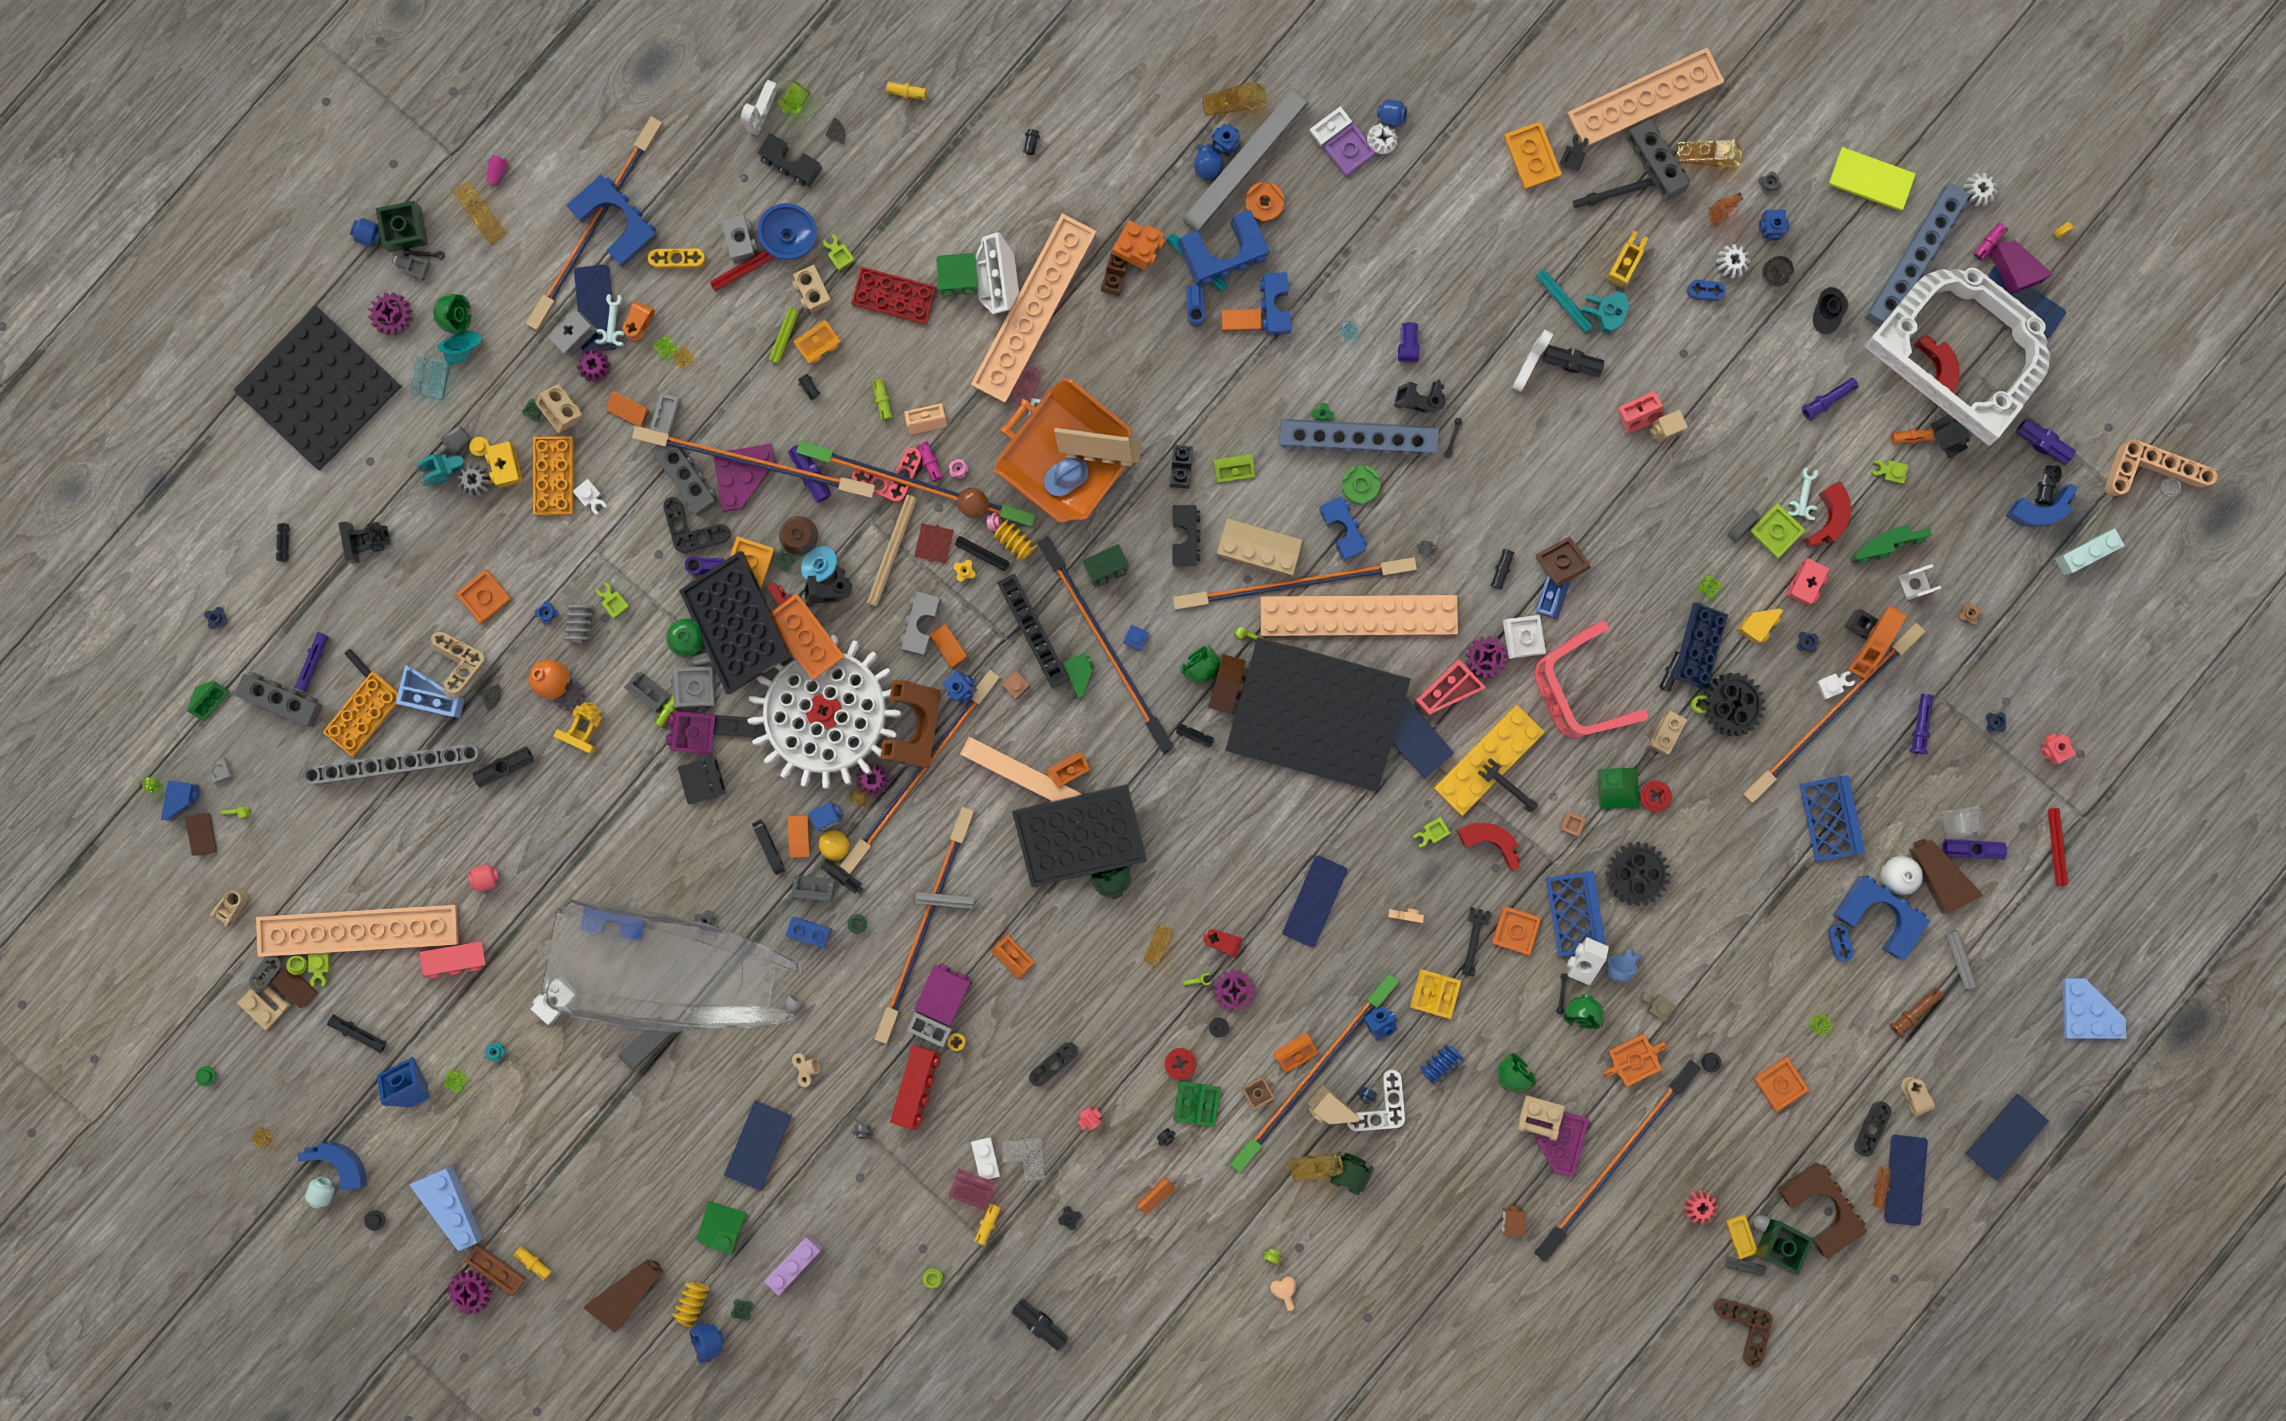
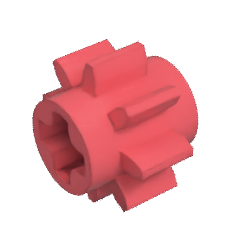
M1089 1106L1078 1114L1080 1120L1077 1123L1083 1130L1088 1128L1091 1131L1101 1124L1099 1118L1102 1114L1097 1108L1092 1110Z

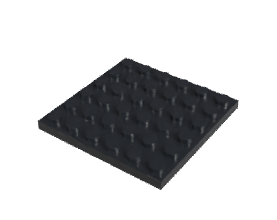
M315 305L234 388V391L317 470L321 471L402 386Z

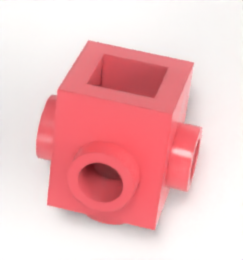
M2052 733L2044 738L2045 741L2040 744L2043 756L2049 759L2052 765L2060 764L2076 754L2072 748L2070 738L2064 733Z

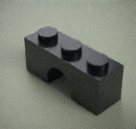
M769 133L758 151L761 158L760 161L768 167L773 165L778 168L777 171L785 177L790 175L795 178L794 182L798 185L811 187L822 170L820 162L805 153L796 162L786 161L785 155L789 150L787 143Z
M1173 505V527L1185 529L1188 539L1183 544H1173L1172 566H1196V561H1200V549H1196V542H1200V530H1196V523L1200 522V510H1197V505Z

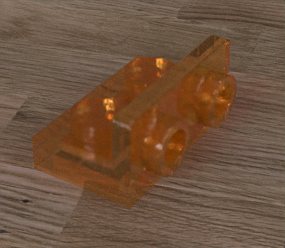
M1741 192L1720 199L1709 208V219L1712 223L1714 222L1715 226L1723 223L1729 218L1728 213L1739 207L1738 204L1743 200Z

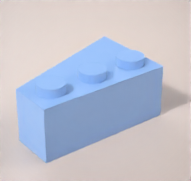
M405 665L396 704L456 718L461 717L464 698L461 696L456 698L447 697L444 694L443 685L417 669Z

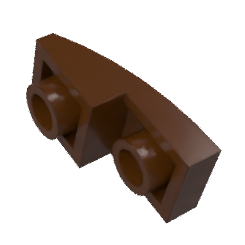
M1110 254L1101 292L1120 296L1129 262Z

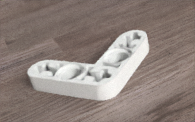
M767 80L756 106L748 103L745 104L741 113V121L747 132L754 135L759 134L778 90L777 83Z
M1544 329L1539 335L1512 386L1513 389L1519 392L1523 390L1540 355L1548 346L1553 333Z
M1389 1069L1383 1074L1385 1110L1355 1112L1360 1120H1365L1363 1116L1367 1115L1368 1127H1364L1365 1123H1358V1127H1355L1352 1123H1347L1351 1130L1399 1128L1404 1124L1402 1079L1398 1071ZM1390 1073L1397 1077V1080H1394V1087L1399 1086V1090L1391 1089L1387 1091V1087L1391 1088V1082L1387 1080V1077H1390ZM1391 1093L1399 1095V1101L1396 1104H1391L1388 1101ZM1400 1106V1110L1396 1109V1113L1401 1119L1397 1121V1124H1394V1121L1390 1120L1394 1113L1393 1110L1389 1111V1107L1397 1108ZM1375 1114L1381 1117V1123L1377 1126L1370 1123L1371 1116Z

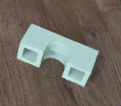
M2112 529L2092 538L2089 542L2065 552L2056 557L2055 560L2063 575H2067L2125 545L2116 529Z

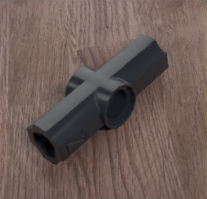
M1552 345L1546 347L1543 356V362L1563 367L1565 371L1572 373L1581 372L1596 377L1601 376L1605 361L1585 355L1580 350H1566Z
M525 746L472 772L473 779L478 787L482 788L533 763L534 757L528 747ZM502 762H505L507 769L502 773L499 767Z
M1022 1298L1011 1311L1027 1325L1031 1333L1045 1340L1056 1351L1067 1341L1068 1336L1056 1327L1045 1313L1036 1310L1025 1299Z

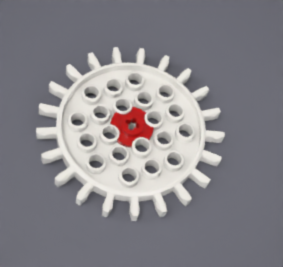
M832 635L831 639L838 646V638ZM853 640L847 654H844L845 658L813 681L791 652L793 660L786 666H783L781 663L775 666L779 672L773 681L765 676L757 677L756 679L761 684L769 688L765 698L749 696V701L756 705L764 706L763 716L749 718L748 723L750 725L764 724L767 734L753 740L752 742L755 746H761L770 741L775 748L764 759V762L770 765L778 757L782 756L788 763L780 776L787 779L796 766L804 770L801 786L806 788L810 783L812 773L822 774L824 789H830V773L840 771L844 782L847 785H851L852 778L848 769L857 764L860 765L862 771L870 775L872 771L864 759L872 751L879 757L881 756L882 749L876 746L881 736L884 735L890 739L898 738V734L894 731L884 729L886 717H902V712L899 710H887L885 699L890 698L891 689L883 691L879 683L892 674L890 669H884L877 675H874L869 670V667L878 657L876 653H870L861 663L854 658L858 651L859 643ZM842 670V677L838 680L834 679V672ZM794 676H798L799 683L795 686H791V678ZM855 676H860V684L857 686L852 685V679ZM816 682L818 685L817 689L814 692H809V685ZM834 688L836 690L835 696L827 698V691ZM786 695H792V701L789 704H784L783 702ZM848 695H854V701L851 704L845 703V698ZM810 701V708L805 711L802 710L803 702ZM866 701L873 702V707L870 710H864L863 708ZM824 708L827 709V711H826V714H827V715H826V716L823 715V713H824L823 709H824ZM780 713H784L786 716L782 723H778L776 720ZM846 713L848 716L847 720L844 723H839V715ZM802 719L804 721L803 727L796 729L795 722ZM864 719L866 726L863 729H858L857 722ZM818 725L822 726L821 734L814 735L813 729ZM840 732V739L836 742L832 741V734ZM791 738H796V746L789 748L788 741ZM853 738H858L859 745L851 748L850 741ZM814 744L816 747L814 753L807 754V746ZM832 750L834 757L831 760H826L825 753Z

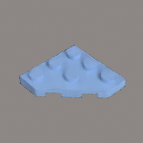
M2063 978L2064 1038L2126 1039V1018L2085 978Z

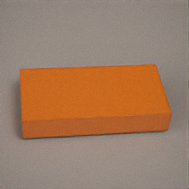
M1261 309L1222 310V331L1261 330Z

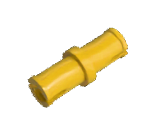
M891 81L887 83V94L903 96L904 99L926 100L927 88L911 86L910 83H905V85Z
M992 1203L989 1204L984 1219L980 1221L981 1226L974 1239L975 1242L986 1246L992 1229H995L996 1225L994 1224L1002 1209L1001 1207Z
M520 1246L515 1254H513L514 1257L526 1266L528 1271L534 1272L542 1281H545L552 1273V1270L539 1261V1257H534L523 1246Z

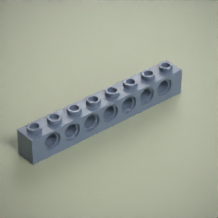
M1951 182L1942 189L1864 318L1880 327L1914 287L1918 279L1926 274L1929 269L1927 264L1930 260L1933 261L1939 253L1937 250L1940 244L1943 245L1947 240L1949 228H1953L1959 220L1957 215L1967 207L1969 202L1966 200L1970 196L1969 193ZM1945 205H1949L1952 212L1947 211ZM1935 221H1939L1942 228H1938ZM1926 237L1931 239L1932 245L1926 242ZM1916 253L1921 255L1922 261L1916 259ZM1905 270L1911 271L1912 277H1908ZM1896 286H1899L1902 289V294H1899L1896 291ZM1886 302L1892 305V310L1886 308Z
M1280 419L1279 444L1283 445V448L1290 449L1295 448V445L1303 446V449H1314L1315 446L1322 447V450H1334V447L1342 448V451H1354V448H1359L1361 452H1373V449L1381 450V453H1393V450L1401 451V454H1412V451H1418L1420 455H1432V452H1437L1439 428L1435 426ZM1297 430L1305 432V436L1302 439L1294 437V433ZM1323 431L1325 434L1322 440H1315V432ZM1336 432H1343V440L1335 441L1333 439ZM1356 433L1364 435L1361 442L1353 441V436ZM1382 434V442L1374 443V435ZM1395 435H1402L1403 440L1400 444L1392 442ZM1415 436H1421L1422 442L1419 445H1413L1412 439Z

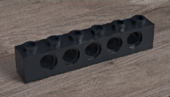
M1015 573L998 581L997 584L1051 688L1054 689L1069 681Z

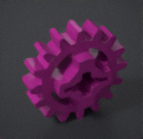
M384 292L383 298L377 295L378 301H371L374 307L368 308L372 312V315L368 316L370 320H373L371 325L377 327V331L380 333L384 331V334L388 336L390 331L394 335H397V330L404 332L403 326H410L407 320L413 319V317L408 315V313L413 311L410 307H407L410 303L404 300V297L401 295L397 297V294L394 292L390 296ZM393 302L399 303L401 307L395 306ZM380 321H386L388 326L383 325Z
M1481 636L1479 637L1480 642L1477 640L1472 641L1474 647L1470 645L1467 647L1470 653L1465 654L1466 657H1469V660L1465 663L1471 664L1469 670H1475V676L1481 673L1482 679H1485L1487 674L1490 678H1494V672L1500 675L1499 669L1506 668L1503 662L1509 660L1504 657L1508 651L1502 650L1504 643L1501 645L1497 644L1498 638L1491 641V636H1488L1486 640ZM1485 644L1491 645V646H1493L1494 648H1492V649H1487V648H1485V646H1483V645H1485ZM1475 651H1476L1477 654H1478V657H1477V660H1476V661H1474V653H1475ZM1493 652V654L1490 655L1491 657H1489V661L1486 660L1480 663V661L1484 658V654L1486 655L1488 653L1490 654ZM1498 653H1499V663L1496 662V655H1497ZM1487 666L1491 670H1483L1479 667Z
M1231 969L1230 974L1223 971L1224 977L1218 975L1219 983H1213L1217 989L1212 990V993L1218 994L1214 1000L1221 1001L1220 1007L1226 1005V1011H1229L1231 1007L1234 1012H1237V1007L1245 1010L1244 1004L1246 1003L1250 1006L1249 998H1255L1251 991H1255L1256 988L1250 986L1254 981L1247 980L1249 974L1242 976V970L1235 973L1234 969ZM1237 977L1242 979L1246 986L1238 984ZM1230 978L1229 984L1226 987H1221L1223 982ZM1233 981L1236 988L1239 989V992H1236L1235 1000L1232 993L1228 992L1229 989H1232ZM1246 993H1247V995H1246V997L1244 998V1000L1241 1001V1002H1239L1238 998H1239L1242 994H1246ZM1222 995L1229 996L1231 1003L1226 1002Z
M469 1270L467 1273L462 1271L453 1277V1281L448 1284L451 1289L447 1291V1294L452 1295L448 1301H454L453 1308L459 1307V1313L466 1310L467 1315H470L472 1312L477 1314L490 1302L491 1299L488 1296L492 1294V1291L487 1290V1288L491 1284H485L486 1277L480 1278V1272L473 1275L472 1270Z

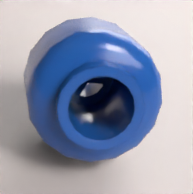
M1386 99L1382 105H1379L1377 117H1380L1383 125L1398 127L1406 120L1407 107L1404 106L1402 101Z
M360 218L358 221L355 220L350 232L355 242L367 247L372 246L374 242L378 243L381 237L380 231H378L379 225L365 218Z

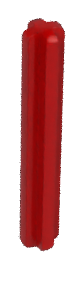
M764 250L710 281V284L715 291H718L776 257Z
M2050 808L2048 809L2055 883L2057 886L2068 885L2060 809Z

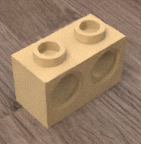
M815 265L793 274L795 280L792 283L796 291H801L803 298L800 300L805 310L809 308L812 314L833 304ZM804 278H812L809 285L802 284ZM819 295L820 299L818 302L812 303L810 302L811 297Z
M559 384L539 393L535 402L558 434L578 424L582 416L579 407L574 405L568 393Z
M1678 410L1653 422L1650 425V434L1654 440L1656 439L1657 443L1679 435L1688 427L1681 411Z
M1670 710L1664 712L1647 747L1664 756L1669 755L1687 719Z

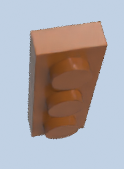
M479 1244L474 1246L464 1261L512 1296L516 1294L526 1280V1277Z

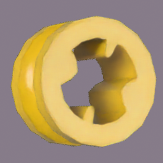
M953 1033L948 1038V1047L953 1051H960L966 1044L965 1037L961 1033ZM955 1036L960 1037L959 1040L962 1039V1043L958 1047H954L955 1044H951V1040H954Z

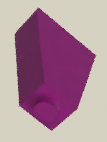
M2016 240L2009 243L2003 241L1997 244L1996 249L1990 253L2010 295L2043 283L2052 276L2051 271Z

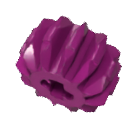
M590 349L589 355L584 351V359L578 358V361L582 363L577 365V369L581 370L579 375L585 377V380L588 382L593 379L597 383L598 377L605 380L603 374H610V371L606 369L611 366V363L607 361L609 357L606 354L602 355L603 352L601 350L595 353L593 349ZM592 363H593L594 365H595V363L597 364V367H596V368L593 367V369H592L590 366H591Z
M867 763L872 771L870 775L874 776L875 774L877 782L870 785L868 783L870 775L862 771L863 775L856 774L857 778H862V781H857L856 785L863 784L860 788L861 792L868 788L867 796L871 795L872 790L875 796H878V788L882 792L886 791L882 784L889 785V782L883 781V778H888L889 774L885 773L882 775L885 767H881L878 770V763L874 764L873 769L871 764Z

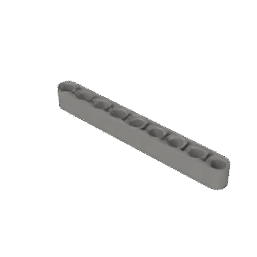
M1293 89L1185 215L1183 221L1195 231L1200 232L1301 114L1308 101Z
M467 744L310 766L304 769L302 778L308 784L320 785L479 762L483 757V751L477 745ZM473 748L475 750V756L472 759H470L468 756V752L470 749ZM451 751H454L456 758L451 762L448 756ZM431 754L436 756V761L433 764L429 762ZM415 757L416 764L415 766L411 767L409 764L410 758ZM394 759L397 764L396 768L392 770L390 762ZM375 762L377 769L372 773L370 765ZM353 765L357 767L355 775H352L350 772ZM333 768L337 769V775L335 778L331 776V770ZM313 771H316L318 774L315 781L311 778Z

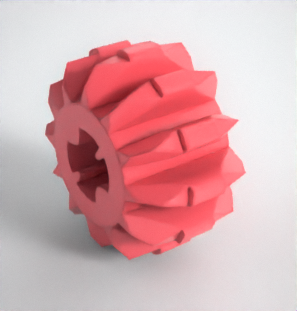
M1698 1190L1697 1196L1694 1192H1690L1692 1199L1685 1198L1689 1205L1683 1206V1209L1689 1210L1685 1214L1686 1217H1692L1691 1222L1696 1223L1698 1221L1701 1225H1704L1705 1220L1709 1223L1712 1222L1710 1216H1717L1713 1212V1210L1718 1209V1205L1713 1204L1716 1198L1710 1197V1193L1707 1191L1703 1194L1702 1190ZM1701 1204H1703L1704 1208H1701V1211H1699L1697 1207H1700Z

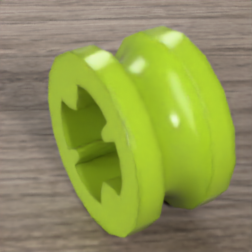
M1696 696L1692 699L1690 705L1695 713L1700 714L1707 711L1696 707L1697 700L1699 699L1703 702L1702 699L1707 698L1706 696Z

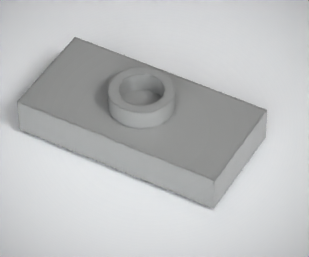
M660 393L650 430L671 434L680 403L679 397Z

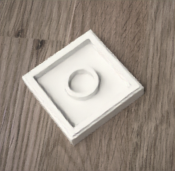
M1540 615L1503 620L1509 659L1546 654Z

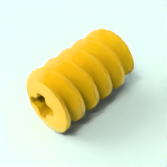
M1007 519L996 530L993 538L995 540L1001 538L1000 545L1006 544V550L1012 549V556L1018 554L1017 561L1025 560L1038 545L1036 544L1031 547V539L1025 542L1026 534L1019 536L1021 529L1019 528L1014 531L1015 524L1012 523L1008 526L1009 519Z
M696 1281L684 1284L689 1288L688 1290L681 1291L686 1297L678 1299L682 1303V1305L675 1306L679 1313H672L676 1321L688 1327L695 1326L693 1322L698 1319L696 1314L701 1312L700 1306L704 1305L702 1299H706V1291L710 1290L707 1285Z

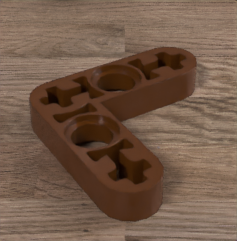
M1718 1299L1714 1304V1311L1718 1316L1750 1325L1743 1352V1361L1751 1368L1759 1367L1763 1362L1773 1322L1772 1315L1758 1307L1728 1299ZM1724 1303H1726L1725 1305L1728 1308L1733 1309V1313L1726 1310L1722 1313L1719 1307L1724 1306ZM1742 1308L1748 1310V1316L1745 1319L1738 1317V1312ZM1753 1314L1760 1317L1764 1314L1767 1320L1761 1324V1321L1753 1318ZM1761 1333L1763 1336L1762 1342L1755 1344L1752 1340L1753 1335ZM1751 1345H1752L1753 1347H1755V1348H1760V1351H1758L1757 1349H1755V1353H1754V1349L1750 1348ZM1754 1353V1355L1757 1357V1360H1753L1751 1363V1360H1749L1748 1357L1752 1356Z

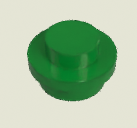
M209 1066L199 1068L195 1075L197 1083L201 1086L212 1085L216 1080L215 1070Z

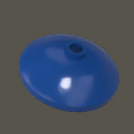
M783 203L774 205L763 213L758 223L757 233L760 244L770 255L783 260H794L803 257L813 248L817 237V228L814 219L804 208L795 204ZM784 235H789L790 238H789V239H785L783 236H784Z

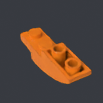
M1888 606L1869 633L1868 639L1850 663L1848 670L1866 679L1888 650L1907 614Z

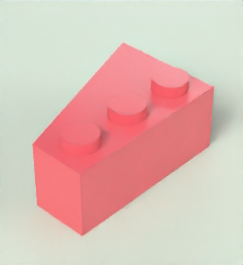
M1457 660L1413 702L1428 716L1486 687L1460 660Z
M482 941L419 952L422 976L428 975V979L438 978L440 973L448 972L449 975L460 974V969L469 968V972L481 970V966L485 965Z

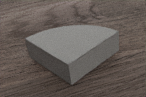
M226 758L216 763L211 774L212 784L233 777Z

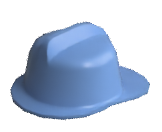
M1078 457L1077 459H1063L1046 472L1044 477L1046 490L1054 496H1064L1086 481L1088 467Z

